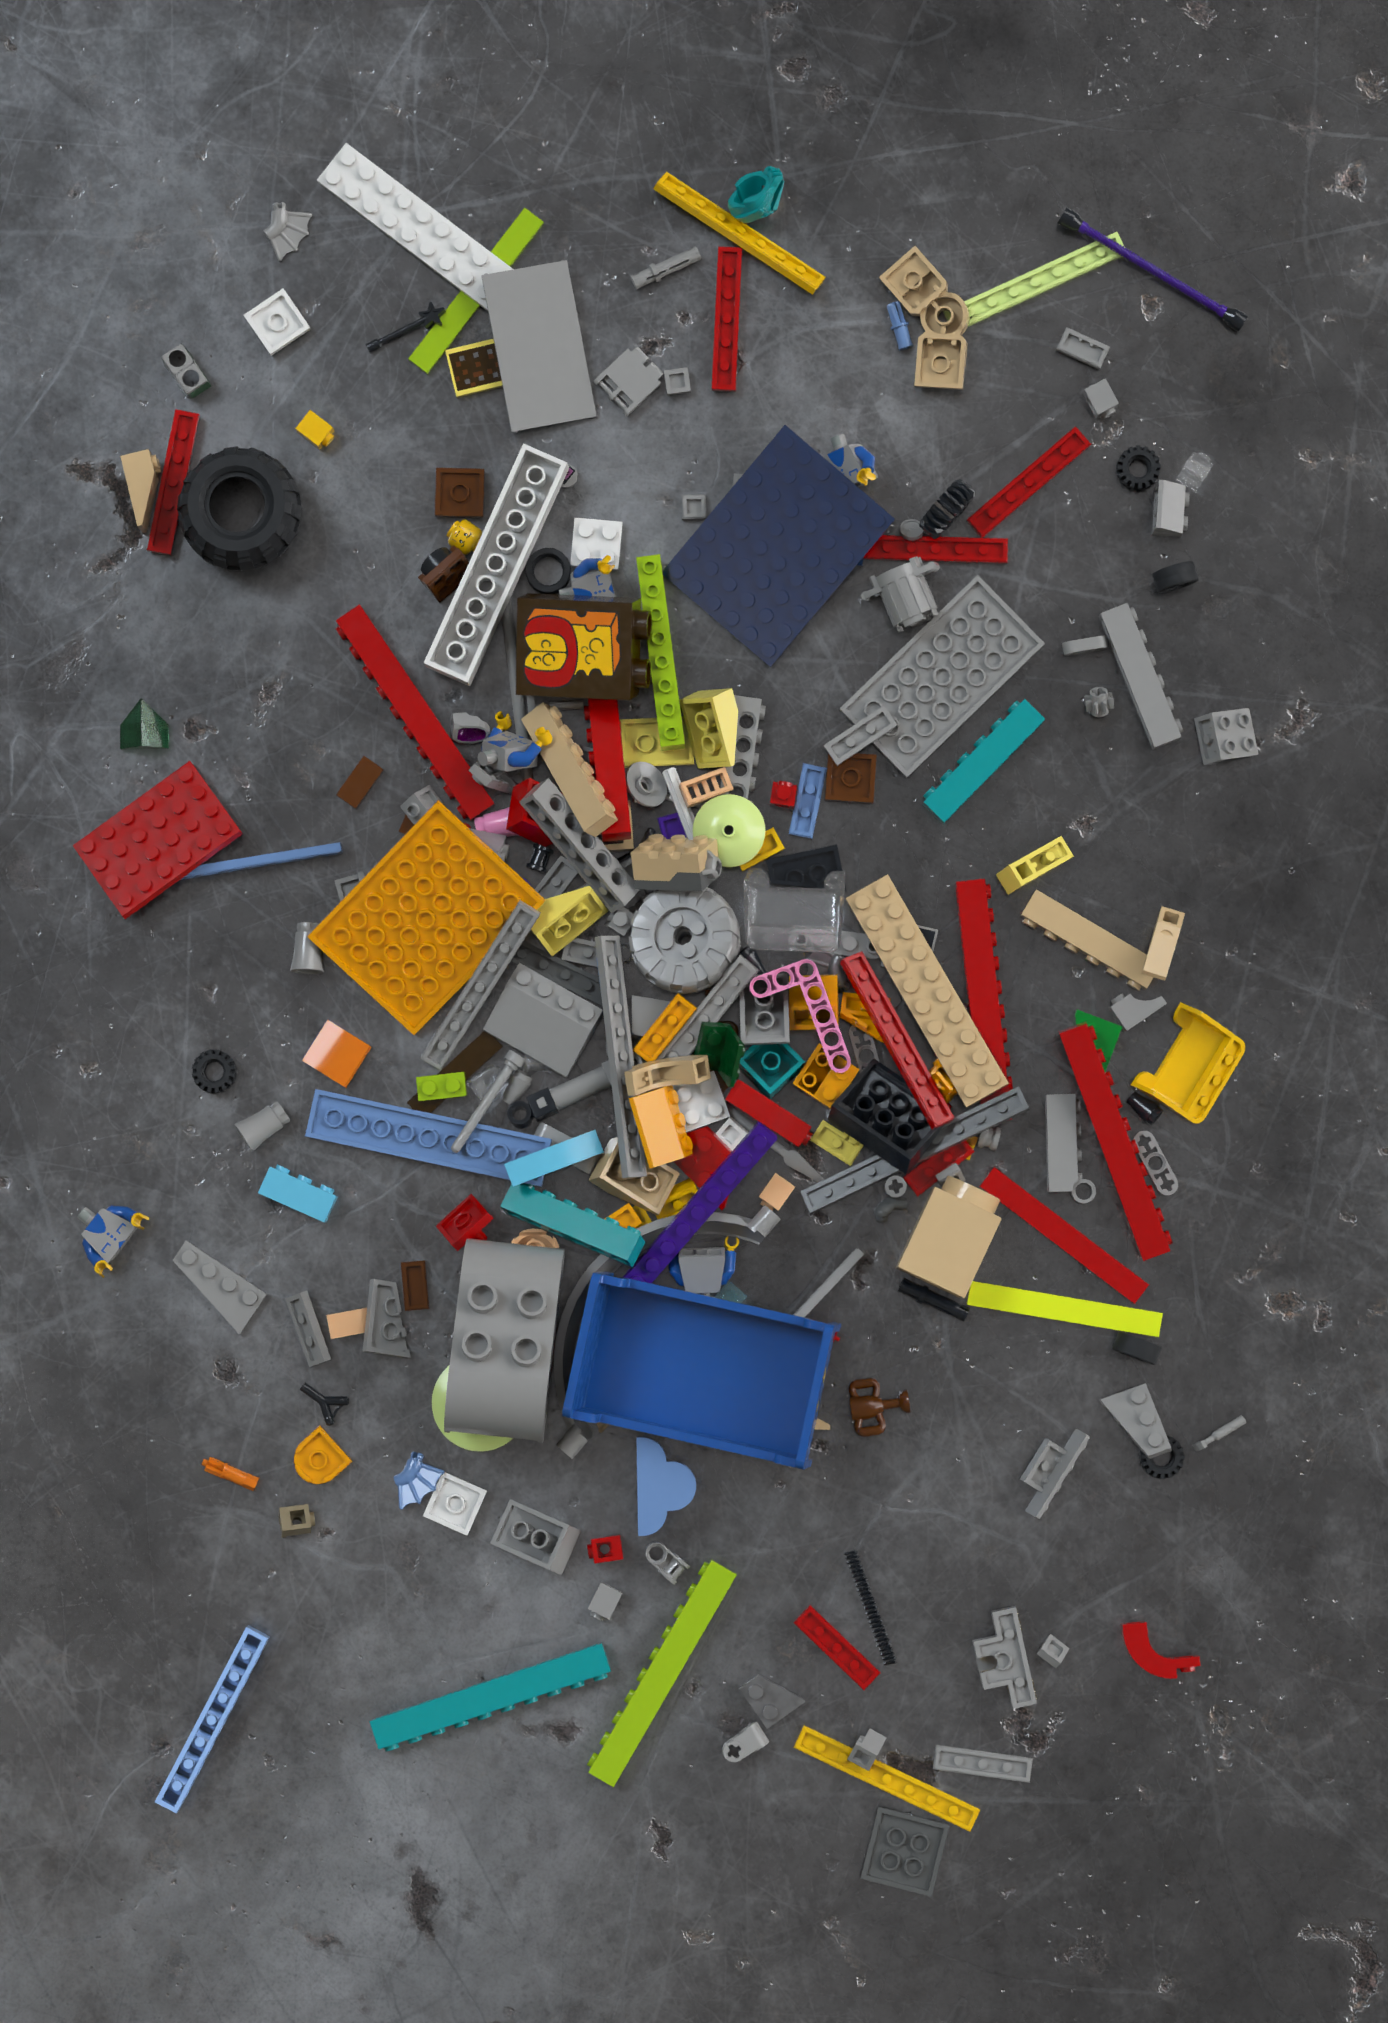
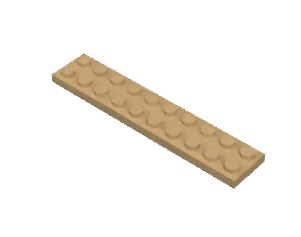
M888 874L847 897L846 901L965 1107L968 1108L1009 1084Z

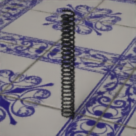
M858 1551L844 1552V1555L851 1554L845 1558L846 1560L852 1559L847 1564L855 1563L849 1566V1569L856 1568L850 1573L858 1572L852 1576V1578L859 1577L854 1580L855 1583L860 1582L855 1587L863 1586L857 1590L858 1592L864 1591L859 1594V1596H865L861 1598V1601L868 1600L862 1604L863 1606L869 1605L864 1610L872 1609L866 1612V1615L873 1614L867 1619L875 1618L869 1622V1624L876 1623L871 1626L872 1629L877 1628L872 1633L880 1632L874 1635V1638L881 1637L876 1642L884 1641L877 1645V1647L885 1646L879 1649L880 1652L886 1651L880 1656L889 1655L882 1659L883 1661L890 1660L884 1663V1665L895 1664L896 1661L894 1660L897 1657L893 1656L894 1652H891L893 1650L890 1647L891 1643H887L890 1639L886 1638L888 1636L885 1633L886 1629H882L885 1625L881 1624L883 1620H879L881 1615H878L880 1611L876 1610L878 1606H874L876 1604L873 1601L875 1597H870L873 1593L869 1592L871 1590L868 1587L869 1583H865L868 1579L864 1578L866 1574H862L865 1570L861 1569L863 1567L860 1564L861 1560H857L860 1557L856 1555Z

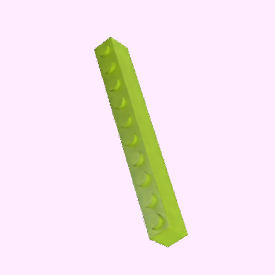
M712 1559L709 1563H703L698 1572V1575L701 1576L697 1585L692 1582L685 1594L689 1597L686 1604L678 1606L673 1617L677 1618L672 1627L667 1625L661 1636L664 1642L660 1648L655 1646L648 1658L652 1661L648 1669L642 1668L636 1679L640 1682L636 1690L630 1689L624 1699V1702L627 1703L623 1712L618 1710L612 1720V1723L615 1724L611 1733L606 1731L599 1742L603 1747L598 1754L594 1752L587 1763L590 1767L588 1773L612 1787L618 1781L737 1576L735 1572Z

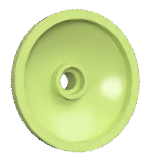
M732 794L720 795L710 799L699 809L693 823V837L705 835L707 838L717 839L718 856L722 867H736L749 862L760 851L765 839V823L758 808L748 799ZM728 825L734 829L730 835L724 832V828Z

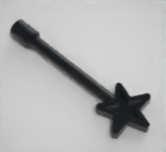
M429 302L428 310L418 313L421 317L420 319L380 339L376 338L366 343L369 352L380 348L382 344L423 323L426 329L433 323L442 326L440 317L446 310L444 307L435 309L433 303Z

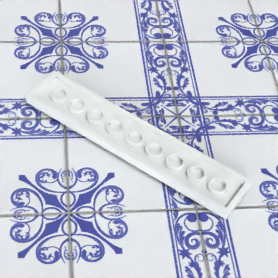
M345 143L317 179L320 185L487 311L481 275L514 270L347 143Z

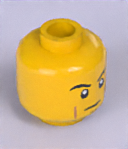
M466 519L460 522L457 520L446 535L449 538L448 544L451 547L454 545L464 555H468L471 551H475L481 538L482 530Z

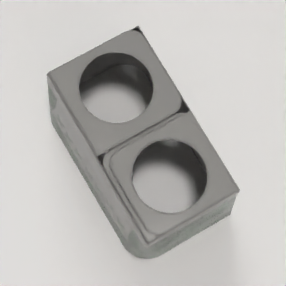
M182 343L161 356L166 369L187 398H195L211 387L209 380ZM180 350L185 354L186 361L182 366L174 367L169 362V356ZM188 370H194L199 374V382L193 387L186 386L182 380L183 374Z

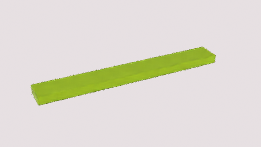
M524 208L492 249L491 253L511 267L543 226L544 222ZM460 291L448 306L446 312L440 317L442 326L435 324L408 360L428 375L445 353V350L449 348L479 309L480 305Z

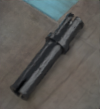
M905 1277L898 1288V1292L916 1299L917 1303L928 1304L963 1322L970 1310V1307L930 1290L926 1285L916 1284Z

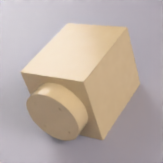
M947 1175L941 1189L937 1187L932 1188L895 1268L958 1298H965L1002 1219L994 1214L1000 1199Z

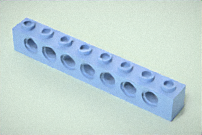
M249 1625L245 1628L155 1803L174 1813L180 1810L270 1636Z

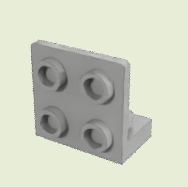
M1249 708L1212 712L1194 718L1204 765H1211L1228 759L1258 755Z

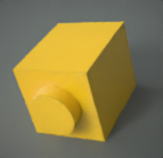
M311 410L295 428L298 434L319 450L323 446L327 447L334 439L333 427Z

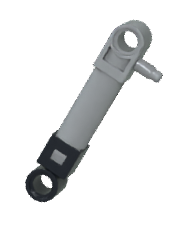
M633 1052L634 1061L638 1064L643 1063L641 1057ZM609 1060L601 1063V1067L551 1089L547 1087L527 1096L528 1104L524 1101L513 1102L507 1110L510 1122L516 1128H526L532 1123L533 1117H535L537 1122H540L558 1114V1110L612 1087ZM523 1109L527 1112L522 1120L514 1118L517 1110Z

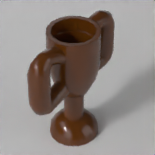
M876 1379L854 1380L849 1385L852 1421H855V1432L859 1436H874L884 1432L886 1422L882 1413L885 1409L900 1407L903 1412L911 1413L907 1389L903 1390L898 1398L882 1400V1398H879L880 1384ZM873 1387L871 1396H859L856 1392L857 1389ZM874 1417L879 1423L876 1426L861 1427L863 1420Z

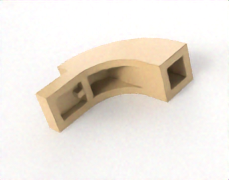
M688 1055L654 1060L632 1066L631 1070L624 1072L628 1096H636L664 1086L698 1084L711 1079L708 1055Z

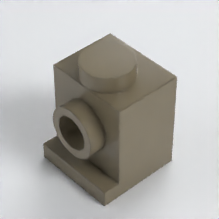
M308 1504L279 1508L278 1517L281 1538L311 1533V1526H315L314 1512H309ZM294 1520L301 1521V1524L293 1525L292 1522Z

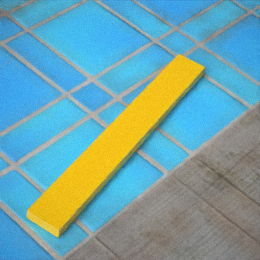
M666 172L653 188L655 191L812 295L826 277L747 224L735 219L730 213L670 173Z
M803 1725L793 1748L969 1832L980 1812L979 1808L875 1759L870 1770L867 1771L847 1760L853 1748Z

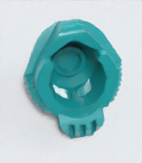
M767 166L764 171L746 174L736 182V190L728 200V209L735 219L742 223H750L769 216L778 210L785 182L780 169Z

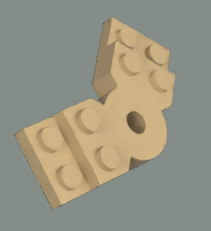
M914 246L879 277L911 316H920L921 324L925 330L918 337L914 386L963 390L968 343L962 335L969 324L968 308L961 297L955 293L948 292L947 281L921 251ZM943 311L951 313V318L947 322H940L938 320L939 314Z

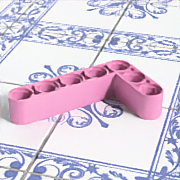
M809 959L800 960L752 979L749 986L750 992L758 998H763L800 984L829 1066L837 1073H843L849 1069L851 1064L850 1056L819 971L813 961ZM803 963H809L813 966L814 971L811 976L803 977L799 973V968ZM782 971L789 973L791 978L789 984L784 986L776 981L777 974ZM764 980L768 986L767 991L763 994L756 993L753 988L755 981ZM818 986L822 990V995L818 1000H812L808 997L807 992L810 987ZM826 1009L829 1011L830 1019L826 1023L817 1021L816 1013L818 1010ZM828 1032H835L838 1035L839 1040L836 1045L829 1046L825 1043L824 1037ZM837 1055H843L847 1059V1064L842 1069H838L833 1065V1059Z

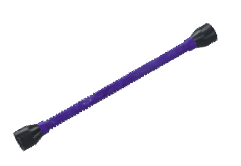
M1069 207L1065 209L1057 224L1067 230L1089 235V237H1092L1095 241L1097 240L1100 244L1102 243V245L1110 248V250L1113 249V252L1115 251L1118 255L1121 254V256L1126 257L1127 260L1129 259V261L1134 262L1137 266L1139 265L1145 271L1147 270V272L1155 275V277L1158 276L1160 280L1163 279L1165 283L1171 284V286L1177 290L1179 289L1182 293L1184 292V294H1187L1190 298L1192 297L1195 301L1197 300V302L1205 305V307L1208 306L1210 310L1216 311L1217 315L1237 332H1239L1248 315L1244 312L1225 305H1219L1214 300L1211 301V298L1206 297V295L1203 296L1201 292L1195 291V289L1190 288V286H1187L1184 282L1182 283L1179 279L1177 280L1171 274H1166V271L1164 272V270L1156 267V265L1153 266L1151 262L1145 261V259L1140 258L1139 255L1137 256L1134 252L1132 253V251L1124 248L1121 244L1119 245V243L1111 240V238L1108 239L1106 235L1103 236L1102 233L1100 234L1097 230L1095 231L1088 223L1083 221L1077 212Z

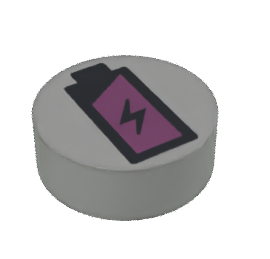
M568 464L569 470L561 488H571L577 482V470L571 464Z

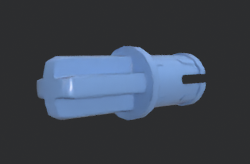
M896 301L888 304L887 309L892 323L891 330H894L899 351L913 347L907 327L909 322L905 320L901 303Z

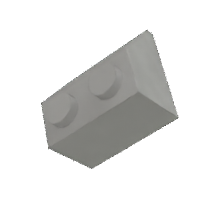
M1159 480L1154 491L1152 535L1181 537L1183 531H1187L1188 516H1184V507L1189 506L1190 494L1185 492L1186 485L1166 480Z

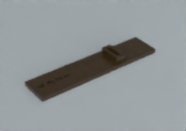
M483 1031L437 1075L465 1072L467 1080L503 1046L495 1037ZM416 1093L407 1104L413 1110L432 1113L447 1098L418 1101V1093Z

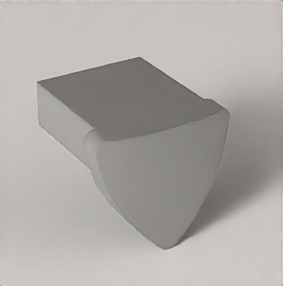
M363 871L357 872L356 875L334 880L340 901L364 878Z

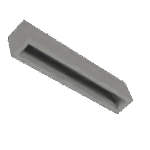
M1128 603L1100 613L1099 619L1152 750L1179 740L1182 737L1180 734L1183 732L1182 725L1179 719H1174L1171 712L1174 710L1173 703L1169 696L1165 697L1162 689L1165 687L1161 674L1156 675L1153 667L1156 665V661L1152 652H1147L1144 644L1147 643V639L1143 630H1138L1135 621H1138L1135 609L1133 607L1129 608Z

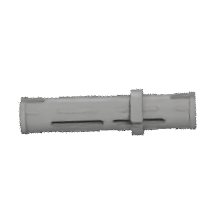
M693 246V248L674 255L658 264L652 263L649 265V268L630 275L631 281L636 290L653 281L659 282L662 277L702 260L697 247Z

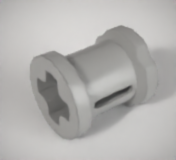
M900 1176L889 1177L884 1184L886 1194L892 1198L902 1196L907 1189L905 1180ZM892 1180L902 1184V1188L898 1189L899 1193L895 1194L894 1190H889Z

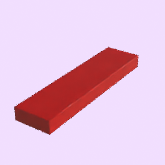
M811 1605L793 1622L863 1690L881 1673Z

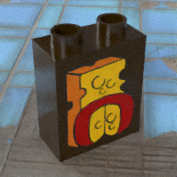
M527 593L518 597L516 695L616 700L633 699L639 695V688H649L651 663L649 659H640V640H649L651 637V611L641 610V598Z

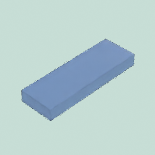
M803 763L788 835L812 839L827 768Z

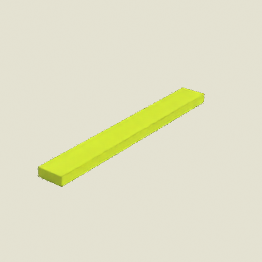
M975 1281L972 1282L969 1288L967 1305L1154 1337H1159L1163 1313Z

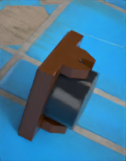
M454 545L450 549L442 547L432 552L424 560L421 566L422 574L418 578L431 592L433 597L441 603L458 588L469 561L462 551Z

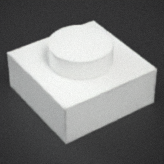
M729 1117L716 1132V1135L732 1151L748 1134V1131L732 1117Z

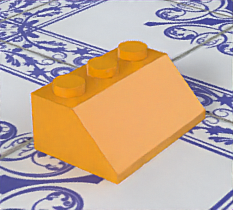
M672 1085L656 1088L629 1098L649 1168H654L693 1154V1144L685 1130V1117L680 1113L678 1094Z

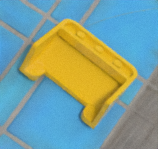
M1180 1002L1175 1010L1173 1020L1182 1030L1155 1075L1146 1071L1140 1072L1134 1078L1131 1085L1188 1121L1197 1124L1206 1118L1245 1052V1043L1204 1012Z

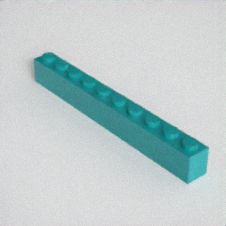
M601 1642L371 1719L369 1722L378 1749L384 1748L385 1752L399 1748L398 1743L408 1740V1743L411 1744L420 1741L423 1734L431 1732V1735L435 1736L446 1732L444 1727L454 1724L455 1728H459L469 1724L468 1719L477 1717L479 1721L491 1717L492 1711L500 1709L501 1713L515 1709L514 1704L523 1701L524 1705L536 1702L538 1701L537 1696L547 1693L548 1697L562 1693L560 1688L570 1685L571 1689H575L585 1685L584 1680L593 1678L595 1682L608 1677L607 1673L611 1672V1667Z

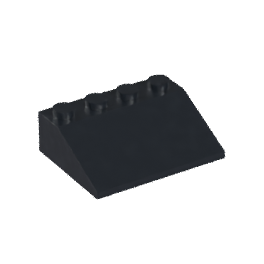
M874 1058L831 1105L828 1117L829 1122L904 1174H907L920 1160L944 1126L942 1125L932 1130L904 1078Z

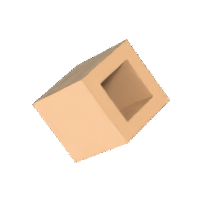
M775 1173L759 1195V1198L762 1199L760 1204L763 1207L766 1205L772 1211L773 1209L779 1211L795 1186Z

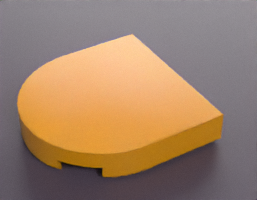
M321 1425L298 1445L294 1454L296 1472L303 1480L313 1484H324L331 1481L353 1462Z

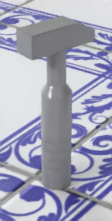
M527 695L529 713L540 704H535V696ZM583 699L550 701L546 703L551 707H557L558 710L584 709Z
M1240 1415L1214 1431L1208 1438L1198 1441L1192 1446L1195 1451L1208 1447L1207 1445L1214 1440H1220L1246 1424L1245 1418Z

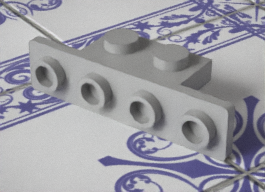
M1075 1429L1064 1448H1061L1047 1438L1044 1439L1020 1480L1037 1490L1026 1508L1027 1513L1040 1519L1047 1511L1052 1498L1060 1490L1063 1480L1073 1469L1080 1453L1086 1448L1090 1436Z

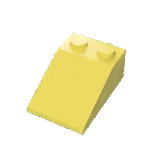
M732 688L697 691L679 699L697 767L733 766L735 763L738 708Z
M587 886L545 899V902L537 909L541 913L531 931L553 957L606 914L608 910L594 890Z

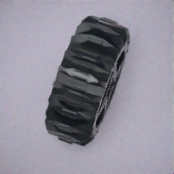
M961 479L956 480L923 516L919 527L933 539L939 538L968 507L975 496V491L967 482L965 483Z

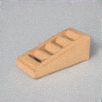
M723 767L681 782L679 789L686 807L690 808L732 791L733 786L726 768ZM720 775L724 785L723 788L719 787L716 776ZM711 779L715 791H710L707 780ZM697 784H702L705 791L704 795H701ZM688 788H693L696 798L692 799Z

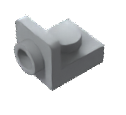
M428 785L415 792L400 807L411 822L415 824L438 800L442 804L444 803L432 787Z

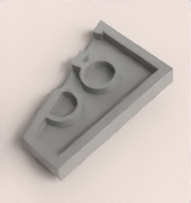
M378 1279L370 1280L363 1352L408 1359L411 1356L406 1346L405 1337L407 1335L405 1327L403 1328L400 1315L402 1310L396 1282Z

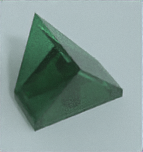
M141 698L120 724V749H169V725Z

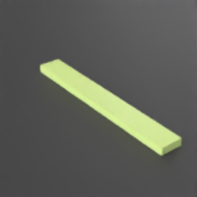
M1118 232L1106 236L1108 239L1111 238V240L1116 241L1119 245L1124 246ZM1095 241L964 301L969 311L968 327L1123 256L1121 254L1118 255L1115 251L1113 252V249L1110 250V248L1105 247L1102 243L1100 244V242ZM943 311L946 320L949 321L951 313Z

